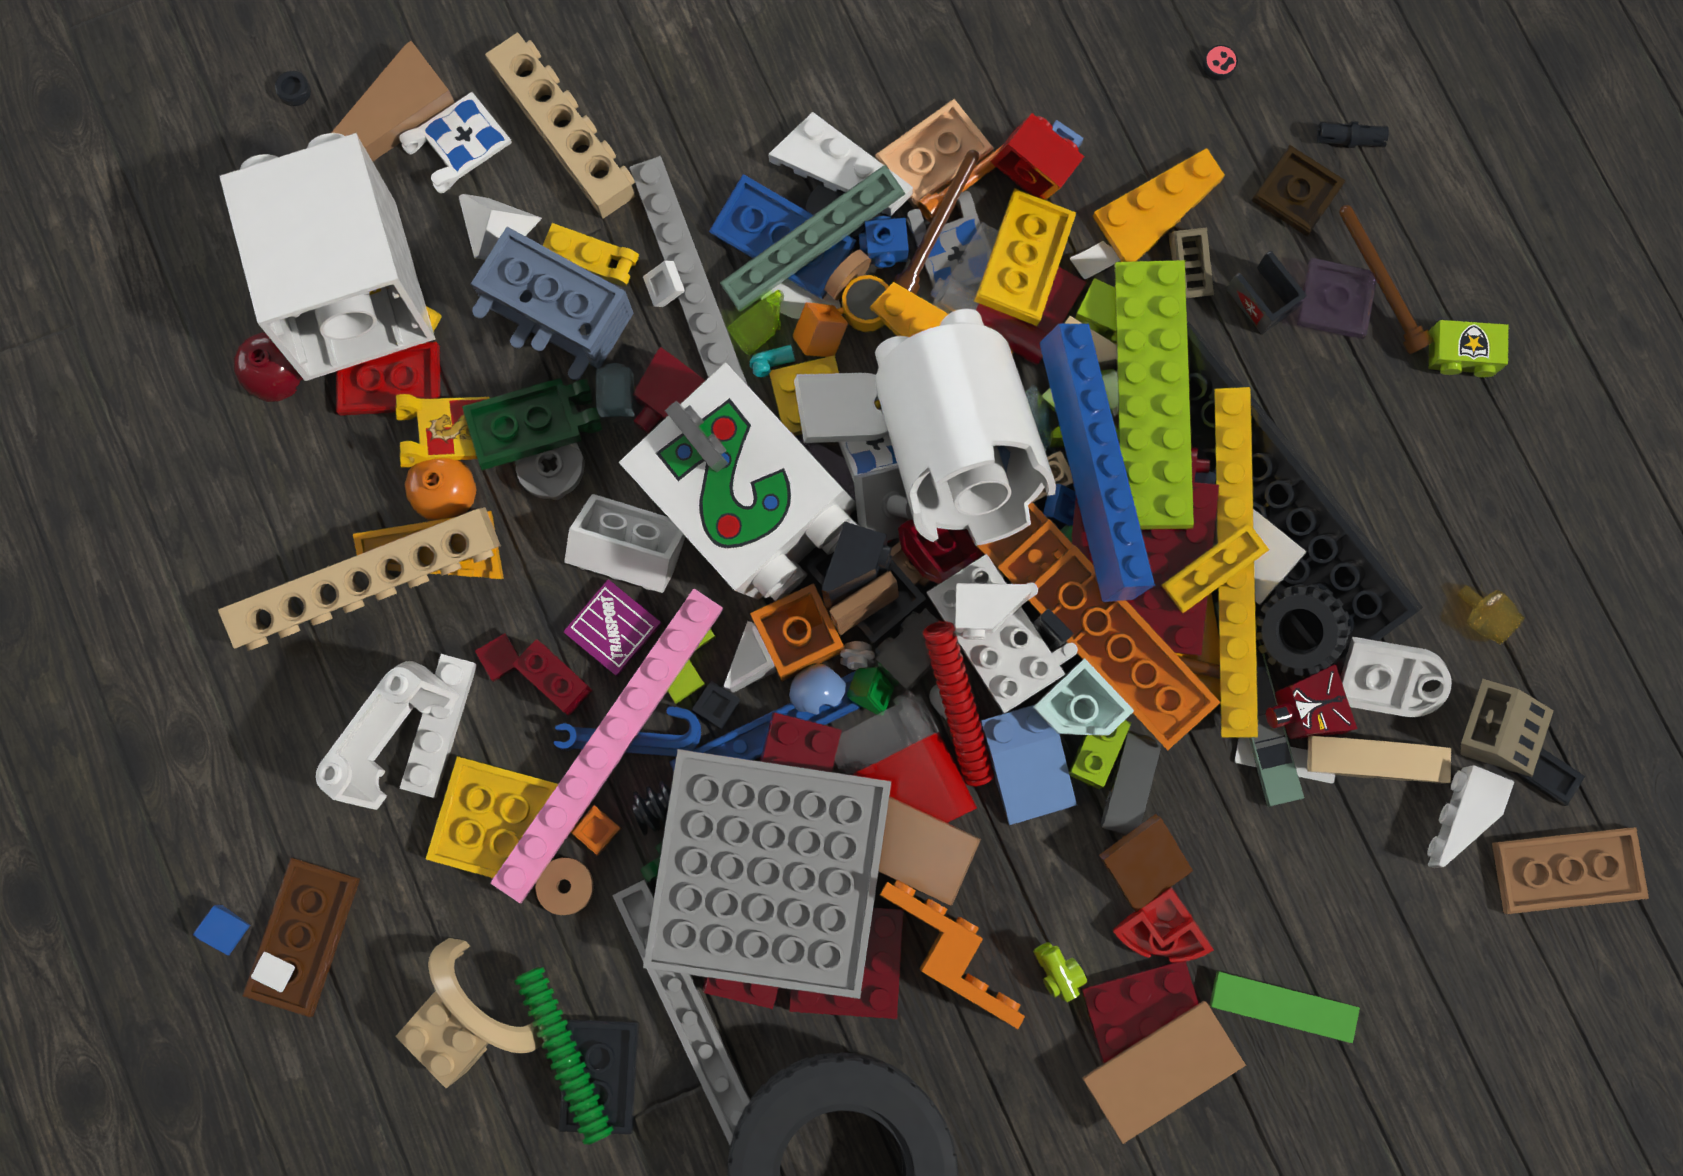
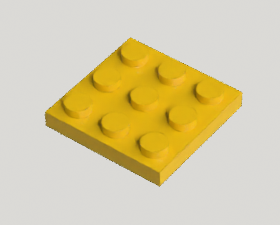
M457 756L426 860L494 878L558 784Z

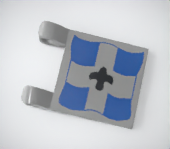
M969 191L962 192L956 202L962 218L944 225L924 264L937 298L979 284L991 254ZM914 209L907 213L906 221L916 245L919 247L927 230L921 211Z

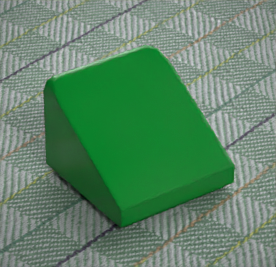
M878 667L858 668L853 676L847 697L876 715L884 716L894 686Z

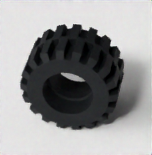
M1297 584L1276 593L1263 605L1260 610L1262 611L1261 615L1257 617L1256 625H1258V631L1256 632V640L1261 642L1259 647L1261 653H1266L1269 656L1267 661L1272 666L1276 663L1281 667L1280 671L1285 673L1292 671L1294 675L1302 676L1304 673H1310L1311 675L1326 669L1346 648L1347 638L1350 634L1351 626H1348V619L1350 618L1348 612H1344L1341 600H1336L1332 596L1333 593L1331 591L1319 589L1318 585L1313 584L1310 586ZM1305 609L1311 611L1320 619L1324 632L1323 638L1317 646L1311 649H1301L1288 641L1284 634L1283 622L1291 611Z

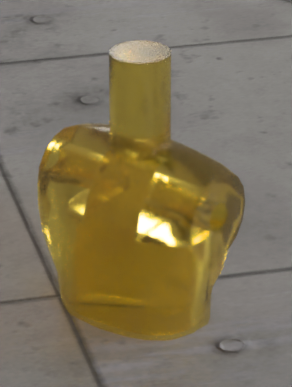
M1467 585L1458 593L1461 599L1474 608L1466 623L1475 632L1495 641L1499 645L1504 643L1525 620V617L1518 611L1510 598L1499 590L1493 591L1484 599Z

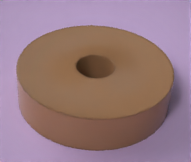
M862 250L855 251L833 272L824 290L835 300L842 298L844 289L849 282L859 276H864L871 264V259Z
M558 858L550 861L535 885L536 895L541 905L553 914H575L585 908L590 902L594 891V880L590 870L582 862L571 858ZM566 879L570 882L571 888L569 892L564 894L559 890V884L562 880Z

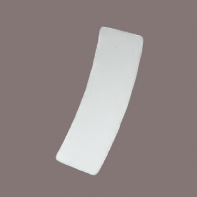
M1104 241L1070 258L1084 279L1120 261L1114 249Z

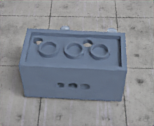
M508 226L471 282L479 296L477 303L472 309L473 315L476 318L485 317L489 309L518 324L519 326L510 339V343L514 348H521L532 332L536 334L531 342L534 350L542 351L547 343L550 342L574 355L576 359L568 371V375L572 380H579L589 364L597 369L601 368L634 314L626 291ZM582 325H585L586 334L588 335H581L580 327Z

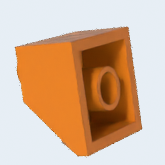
M814 583L750 613L753 623L774 662L781 681L795 676L809 665L820 664L839 655L841 650H844V645Z

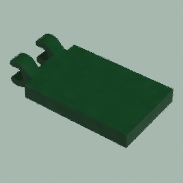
M558 378L462 406L481 470L580 442L579 432L595 433L602 430L597 408H589L578 413L575 404L585 405L593 401L587 379L564 386L562 378Z

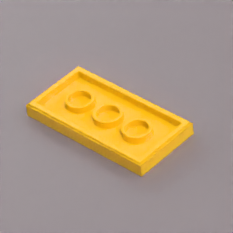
M1014 189L974 302L1037 326L1041 320L1076 212Z

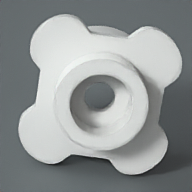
M859 641L849 642L845 644L844 650L840 652V656L843 657L840 663L849 669L857 670L858 668L873 667L875 665V661L872 660L875 658V653L872 652V646L868 643Z

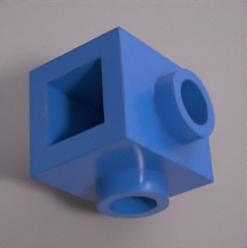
M877 216L872 218L871 221H865V233L859 234V247L871 259L870 265L875 264L876 267L887 268L898 262H908L909 249L906 218L891 219L889 216Z

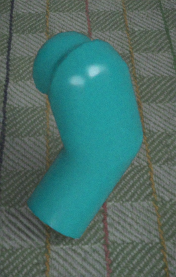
M791 345L753 355L750 359V368L753 369V374L757 377H765L771 372V367L794 362L795 358Z

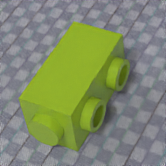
M1124 720L1108 736L1084 735L1069 769V775L1097 789L1103 788L1132 722Z

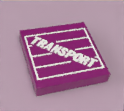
M608 579L564 630V633L618 677L662 623Z

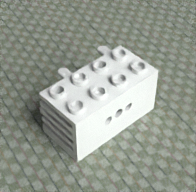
M986 554L928 591L927 595L943 621L951 622L955 627L956 583L1006 584L1003 579L1005 576L994 566ZM1027 583L1031 584L1029 599L1038 593V587L1035 583ZM1021 606L995 632L985 633V640L963 639V633H956L957 643L1003 714L1064 676L1065 673L1060 665L1075 656L1078 651L1074 643H1067L1051 653Z

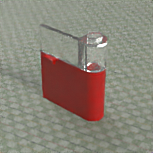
M912 691L904 693L893 699L895 706L841 733L835 756V762L841 774L891 781L890 797L946 823L977 809L921 694L914 696Z

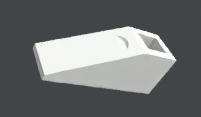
M1475 765L1464 767L1461 771H1457L1451 783V790L1454 793L1450 804L1447 803L1443 807L1439 817V822L1442 824L1439 835L1432 839L1427 854L1431 857L1428 866L1432 868L1445 867L1497 821L1504 813L1514 781Z

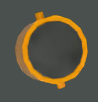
M872 275L859 276L851 280L845 287L842 295V307L837 308V310L844 314L845 320L854 329L863 332L875 331L885 324L869 307L889 286L878 277Z

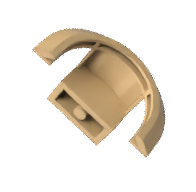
M448 938L436 946L429 957V974L436 991L395 1036L445 1088H448L467 1073L485 1053L488 1044L513 1053H529L538 1049L541 1043H543L542 1037L538 1038L536 1035L539 1032L538 1028L533 1027L532 1023L523 1027L509 1026L489 1017L472 1003L460 987L454 970L455 959L464 954L463 951L468 949L470 945L464 940Z

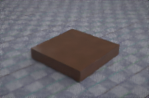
M1154 814L1099 854V857L1129 905L1136 912L1193 871L1162 818L1157 814Z

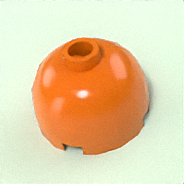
M450 458L430 459L415 464L408 471L405 481L408 501L413 509L428 521L452 518L465 514L474 503L477 491L476 483L468 466L461 460Z

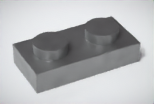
M675 401L665 410L710 468L719 472L728 464L722 456L727 451L713 433L708 437L699 427L704 421L691 405L684 409L682 405Z

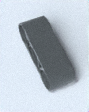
M1128 730L1117 758L1101 820V828L1127 835L1141 825L1161 750V743L1155 737Z

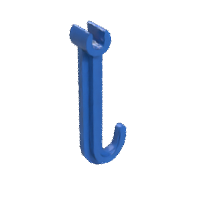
M668 707L666 711L669 716L688 721L689 731L684 735L639 732L625 753L676 757L678 749L693 751L701 738V725L697 717L689 710L680 707ZM566 723L559 724L555 729L559 732H569L570 739L567 742L554 741V745L565 751L583 749L596 729L572 727Z

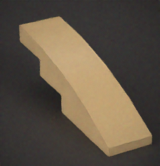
M1308 736L1307 772L1445 784L1451 783V748L1387 741Z

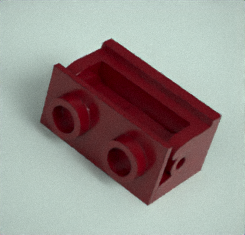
M538 639L512 664L569 716L593 691Z

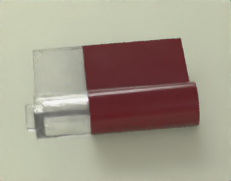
M982 222L951 275L946 280L938 279L930 293V296L935 298L932 304L948 314L959 309L976 310L981 315L984 326L1001 334L1006 339L1012 352L1037 366L1043 357L1040 342L1058 324L1063 323L1086 282L1058 266L1041 320L1037 326L974 302L998 234L996 229Z

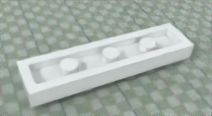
M441 654L435 675L457 692L460 698L451 710L441 706H434L428 714H422L399 789L432 798L437 797L477 664Z

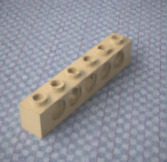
M517 32L485 54L493 72L602 219L635 197L632 184L635 183L634 178L625 166L619 168L613 159L616 158V155L610 145L605 140L600 143L594 135L597 133V130L587 115L581 117L576 111L578 104L568 90L561 91L557 85L560 82L559 78L550 65L544 67L538 60L541 58V55L531 40L525 42ZM524 71H532L527 77L519 76ZM544 95L551 96L546 102H538V99ZM562 120L570 121L565 127H556ZM581 145L589 146L588 150L583 153L574 152ZM600 170L608 171V174L603 178L593 177Z

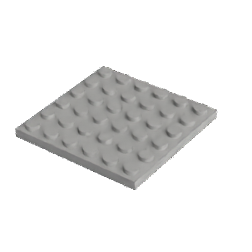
M678 749L643 968L860 999L891 781Z

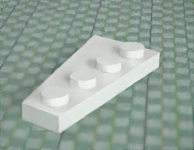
M814 112L769 153V162L778 166L780 164L786 165L794 169L795 174L804 178L810 176L824 182V187L833 191L839 189L847 192L883 166L882 163ZM891 170L890 172L904 190L905 195L881 211L889 216L913 194V187Z

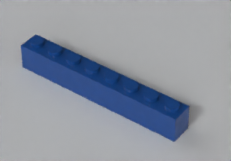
M1058 324L1040 342V348L1102 602L1133 600L1155 586L1091 330L1089 324Z

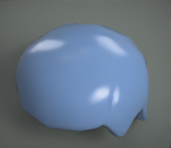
M825 664L809 665L797 673L792 680L789 693L790 702L799 712L806 711L819 714L820 706L827 704L834 707L839 704L845 694L846 683Z

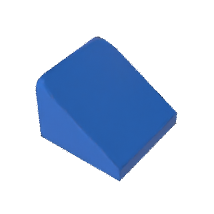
M215 905L198 926L193 936L222 953L230 955L251 925L223 905Z

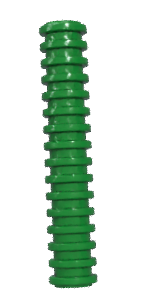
M537 967L516 977L517 979L514 980L515 985H520L521 990L518 993L520 996L524 995L525 1001H523V1004L530 1009L527 1014L529 1017L533 1016L534 1022H532V1025L539 1030L536 1035L538 1038L542 1037L543 1039L541 1047L546 1048L548 1051L545 1056L547 1059L551 1058L553 1064L550 1065L551 1070L555 1069L557 1072L554 1077L556 1080L560 1079L562 1085L559 1086L560 1091H565L566 1096L563 1098L565 1102L569 1101L571 1105L568 1110L569 1112H574L575 1117L573 1121L574 1123L578 1122L580 1126L577 1131L579 1134L583 1133L584 1135L582 1143L583 1145H590L609 1136L614 1129L612 1126H608L606 1122L609 1120L608 1115H603L602 1113L604 1106L603 1104L599 1105L597 1101L600 1098L599 1094H594L592 1090L595 1088L594 1083H589L588 1078L591 1075L589 1072L585 1073L583 1069L586 1067L585 1062H580L581 1052H576L574 1048L577 1043L576 1041H571L572 1031H567L565 1027L568 1022L566 1019L562 1020L563 1010H558L556 1006L559 1001L558 999H553L554 989H549L547 984L550 980L543 976L545 969L544 967Z

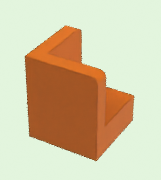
M806 302L794 330L793 338L805 355L834 356L848 323L834 305Z

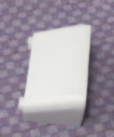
M405 661L397 665L383 677L319 764L316 770L318 786L333 800L377 810L387 797L385 793L380 791L378 784L379 777H382L386 771L376 764L374 760L413 707H416L425 714H428L434 706H441L451 710L460 698V695L426 667L416 662Z

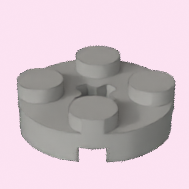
M573 443L516 460V473L520 483L532 495L543 499L559 500L572 492L580 483L584 473L585 460L577 443ZM552 457H556L557 469L555 471L550 470L548 473L543 472L545 467L541 463L544 458L550 460Z

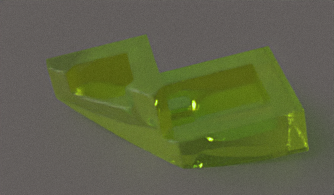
M777 290L761 300L726 328L745 354L751 355L775 334V330H780L781 301H784V293L781 290Z

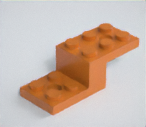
M896 880L894 885L887 882L880 896L940 931L919 969L1019 1029L1025 1018L1023 1014L1018 1012L1021 1006L1019 1003L998 992L996 998L986 993L989 985L967 973L965 979L961 978L983 938L976 935L979 928L961 917H958L955 922L944 915L948 909L927 898L925 903L913 897L916 890L903 882Z

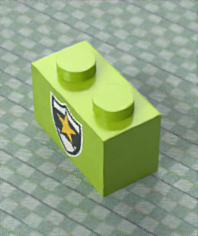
M1439 320L1429 330L1434 342L1429 344V369L1440 370V373L1444 375L1474 372V375L1477 377H1492L1508 364V325Z

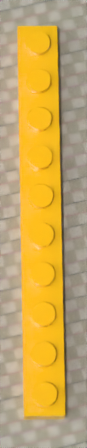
M1250 387L1215 389L1216 484L1219 485L1217 502L1218 543L1247 522L1254 528ZM1253 562L1219 587L1222 738H1258L1255 568Z

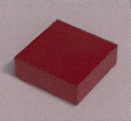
M505 633L475 650L493 682L517 669L512 664L519 658V655Z

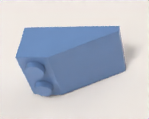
M1035 705L980 721L984 740L987 744L986 749L989 752V759L992 763L991 768L994 771V778L1009 825L1077 805L1060 734H1057L1033 708Z

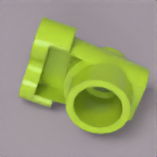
M1050 942L1035 948L1033 952L1040 966L1044 968L1047 974L1043 982L1053 998L1059 996L1065 1002L1079 996L1078 988L1087 983V978L1078 962L1074 958L1065 961L1059 947L1052 946Z

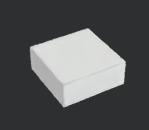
M663 261L643 276L654 307H664L685 292L674 261Z

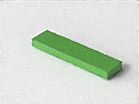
M1219 971L1216 972L1209 1007L1353 1043L1360 1007Z

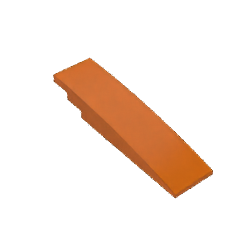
M1031 502L1028 505L1031 525L1009 537L977 545V547L985 555L989 556L993 564L1011 584L1035 583L1037 585L1038 593L1029 599L1028 602L1040 615L1049 608L1074 633L1066 643H1074L1077 646L1078 656L1082 660L1085 658L1132 707L1136 718L1166 750H1169L1221 702L1126 600L1102 602L1094 565Z

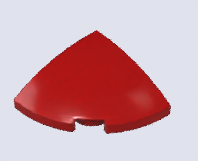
M1172 887L1138 912L1134 911L1113 929L1116 936L1126 946L1147 958L1154 954L1169 957L1170 962H1184L1200 958L1214 951Z

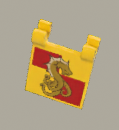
M408 394L396 395L397 420H410L417 416L419 443L413 441L400 442L401 467H413L417 463L437 458H450L454 460L478 459L462 406L486 400L489 397L419 399Z

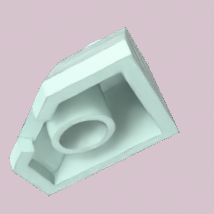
M1085 658L1076 663L1033 707L1057 734L1108 736L1134 712L1132 707Z

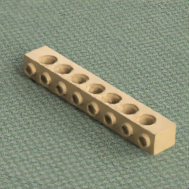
M486 507L478 508L218 609L233 648L246 645L248 651L268 644L266 637L278 633L281 639L301 631L298 624L310 620L312 626L333 619L330 612L343 608L344 612L348 613L364 607L363 599L375 595L377 601L397 594L396 586L408 583L409 588L426 583L429 581L427 574L440 570L443 576L461 569L459 562L472 557L474 563L493 557L492 549L501 545ZM456 533L464 536L467 542L466 549L462 553L455 551L451 544L452 538ZM423 546L429 547L434 553V560L430 565H426L420 560L419 552ZM391 559L397 560L401 565V574L397 578L391 576L387 570L388 562ZM359 571L365 573L369 579V585L366 590L360 589L355 583V577ZM326 584L333 586L336 590V599L333 603L327 601L323 595V589ZM294 597L301 599L304 604V610L301 615L296 614L292 610L291 602ZM262 609L266 610L271 616L269 627L262 625L259 620V614Z

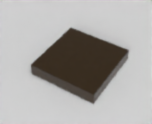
M1289 145L1251 201L1305 236H1308L1346 180Z

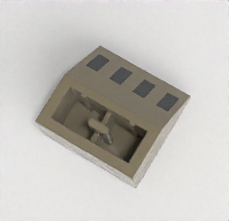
M1483 679L1461 742V755L1532 777L1553 710L1519 689Z

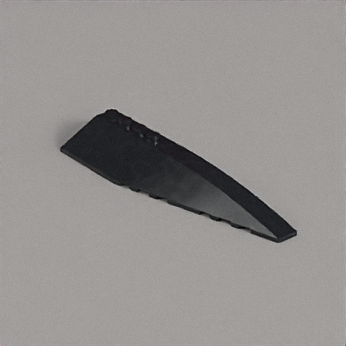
M1187 320L1191 444L1193 448L1198 449V459L1210 460L1209 471L1216 474L1215 389L1242 388L1244 386ZM1251 395L1253 509L1306 551L1304 556L1272 591L1270 596L1272 597L1281 590L1297 584H1304L1305 586L1313 584L1318 585L1319 589L1331 591L1333 593L1332 596L1336 600H1341L1343 603L1342 608L1344 612H1348L1350 618L1348 619V626L1351 627L1346 648L1330 665H1336L1337 670L1344 666L1352 637L1379 641L1423 607ZM1296 609L1287 615L1288 619L1311 648H1314L1321 642L1324 632L1320 619L1314 613L1305 609Z

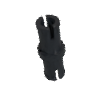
M1350 121L1349 124L1320 122L1317 130V143L1347 145V148H1355L1356 145L1385 148L1387 143L1384 141H1388L1389 129L1388 126L1359 125L1358 121Z

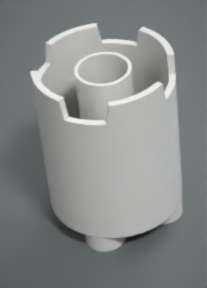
M959 309L948 314L942 320L940 326L924 330L911 337L895 336L883 341L875 351L879 366L875 380L876 390L917 531L924 538L934 542L938 539L937 528L967 529L977 546L1004 539L1031 525L1028 505L1038 497L1044 488L1048 496L1055 495L1056 484L1006 339L997 331L984 326L981 315L976 310ZM1004 445L1011 452L1007 472H1005L997 446Z

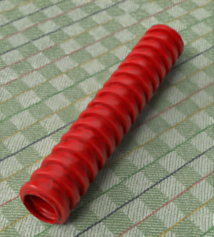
M935 622L923 630V637L926 639L925 644L927 649H929L928 655L932 659L931 666L935 669L934 676L940 689L939 694L942 698V705L945 708V715L948 718L947 723L950 727V734L953 737L952 741L956 747L955 751L958 756V762L961 765L960 769L964 775L963 780L968 786H981L994 778V771L991 768L992 763L989 759V752L986 749L987 744L984 740V733L981 730L982 726L980 721H978L979 715L976 711V704L973 701L974 697L972 692H970L971 685L965 672V664L962 662L963 656L960 653V645L957 643L958 638L956 633H954L955 627L951 622Z

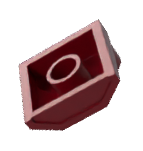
M913 519L908 520L898 528L902 551L922 577L937 584H941L985 555L972 542L973 539L967 529L937 528L938 539L931 542L917 531Z

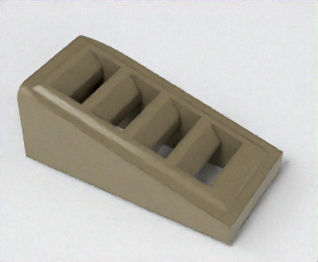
M1207 227L1169 233L1172 261L1184 260V255L1198 254V260L1185 262V269L1200 267L1201 271L1199 274L1186 275L1185 273L1186 298L1214 295ZM1195 241L1196 247L1183 249L1182 242ZM1202 280L1203 287L1187 288V282Z

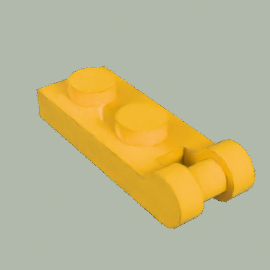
M552 223L543 243L544 247L600 278L624 287L627 286L630 279L629 270L631 266L636 265L639 257L637 252L629 248H620ZM612 259L619 261L616 268H609Z

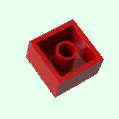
M1031 113L1012 132L990 162L1028 194L1047 200L1064 185L1085 156L1079 152L1074 142L1067 138H1062L1053 131L1052 125L1045 118Z

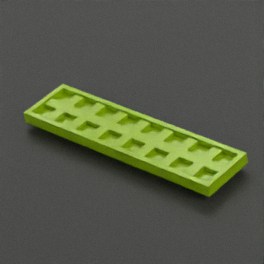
M1185 260L1115 262L1119 445L1140 528L1193 529Z

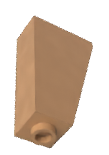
M410 41L405 44L331 133H338L344 136L356 133L373 162L401 143L399 137L402 133L418 128L455 102L448 88L413 42Z

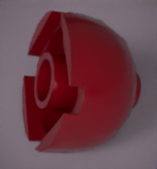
M265 332L257 333L247 338L238 347L234 357V372L240 385L252 396L266 402L281 401L292 396L297 391L296 387L301 379L304 380Z

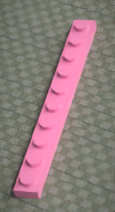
M696 589L692 590L491 881L492 885L517 902H523L723 611L720 605Z

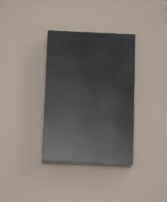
M567 1019L568 1024L565 1027L567 1031H572L570 1038L571 1041H576L577 1043L574 1047L576 1052H581L579 1059L580 1062H585L586 1067L583 1068L585 1073L589 1072L591 1075L588 1078L589 1083H594L595 1088L592 1090L594 1094H599L600 1096L597 1101L599 1105L603 1104L604 1110H602L603 1115H608L609 1120L606 1122L608 1126H612L614 1129L611 1134H632L639 1022ZM563 1090L561 1091L559 1132H578L577 1129L580 1126L578 1122L574 1123L573 1121L575 1114L574 1112H569L568 1108L571 1105L569 1101L565 1102L563 1097L566 1096V1093Z

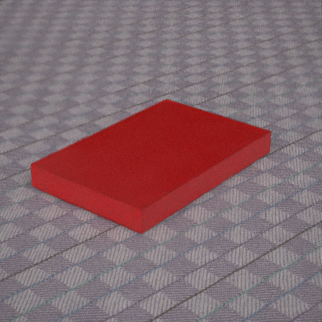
M437 342L419 344L336 371L337 413L340 416L396 413V395L408 394L419 399L441 398L440 345Z

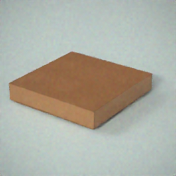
M890 571L885 572L830 608L833 624L840 635L899 597L897 580Z

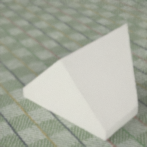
M467 194L459 196L473 255L476 259H487L507 226L526 236L542 219L490 198Z
M747 621L724 684L725 690L731 693L777 672L755 624Z

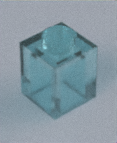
M611 363L605 365V368H596V408L601 417L635 416L634 375L630 367L619 363Z

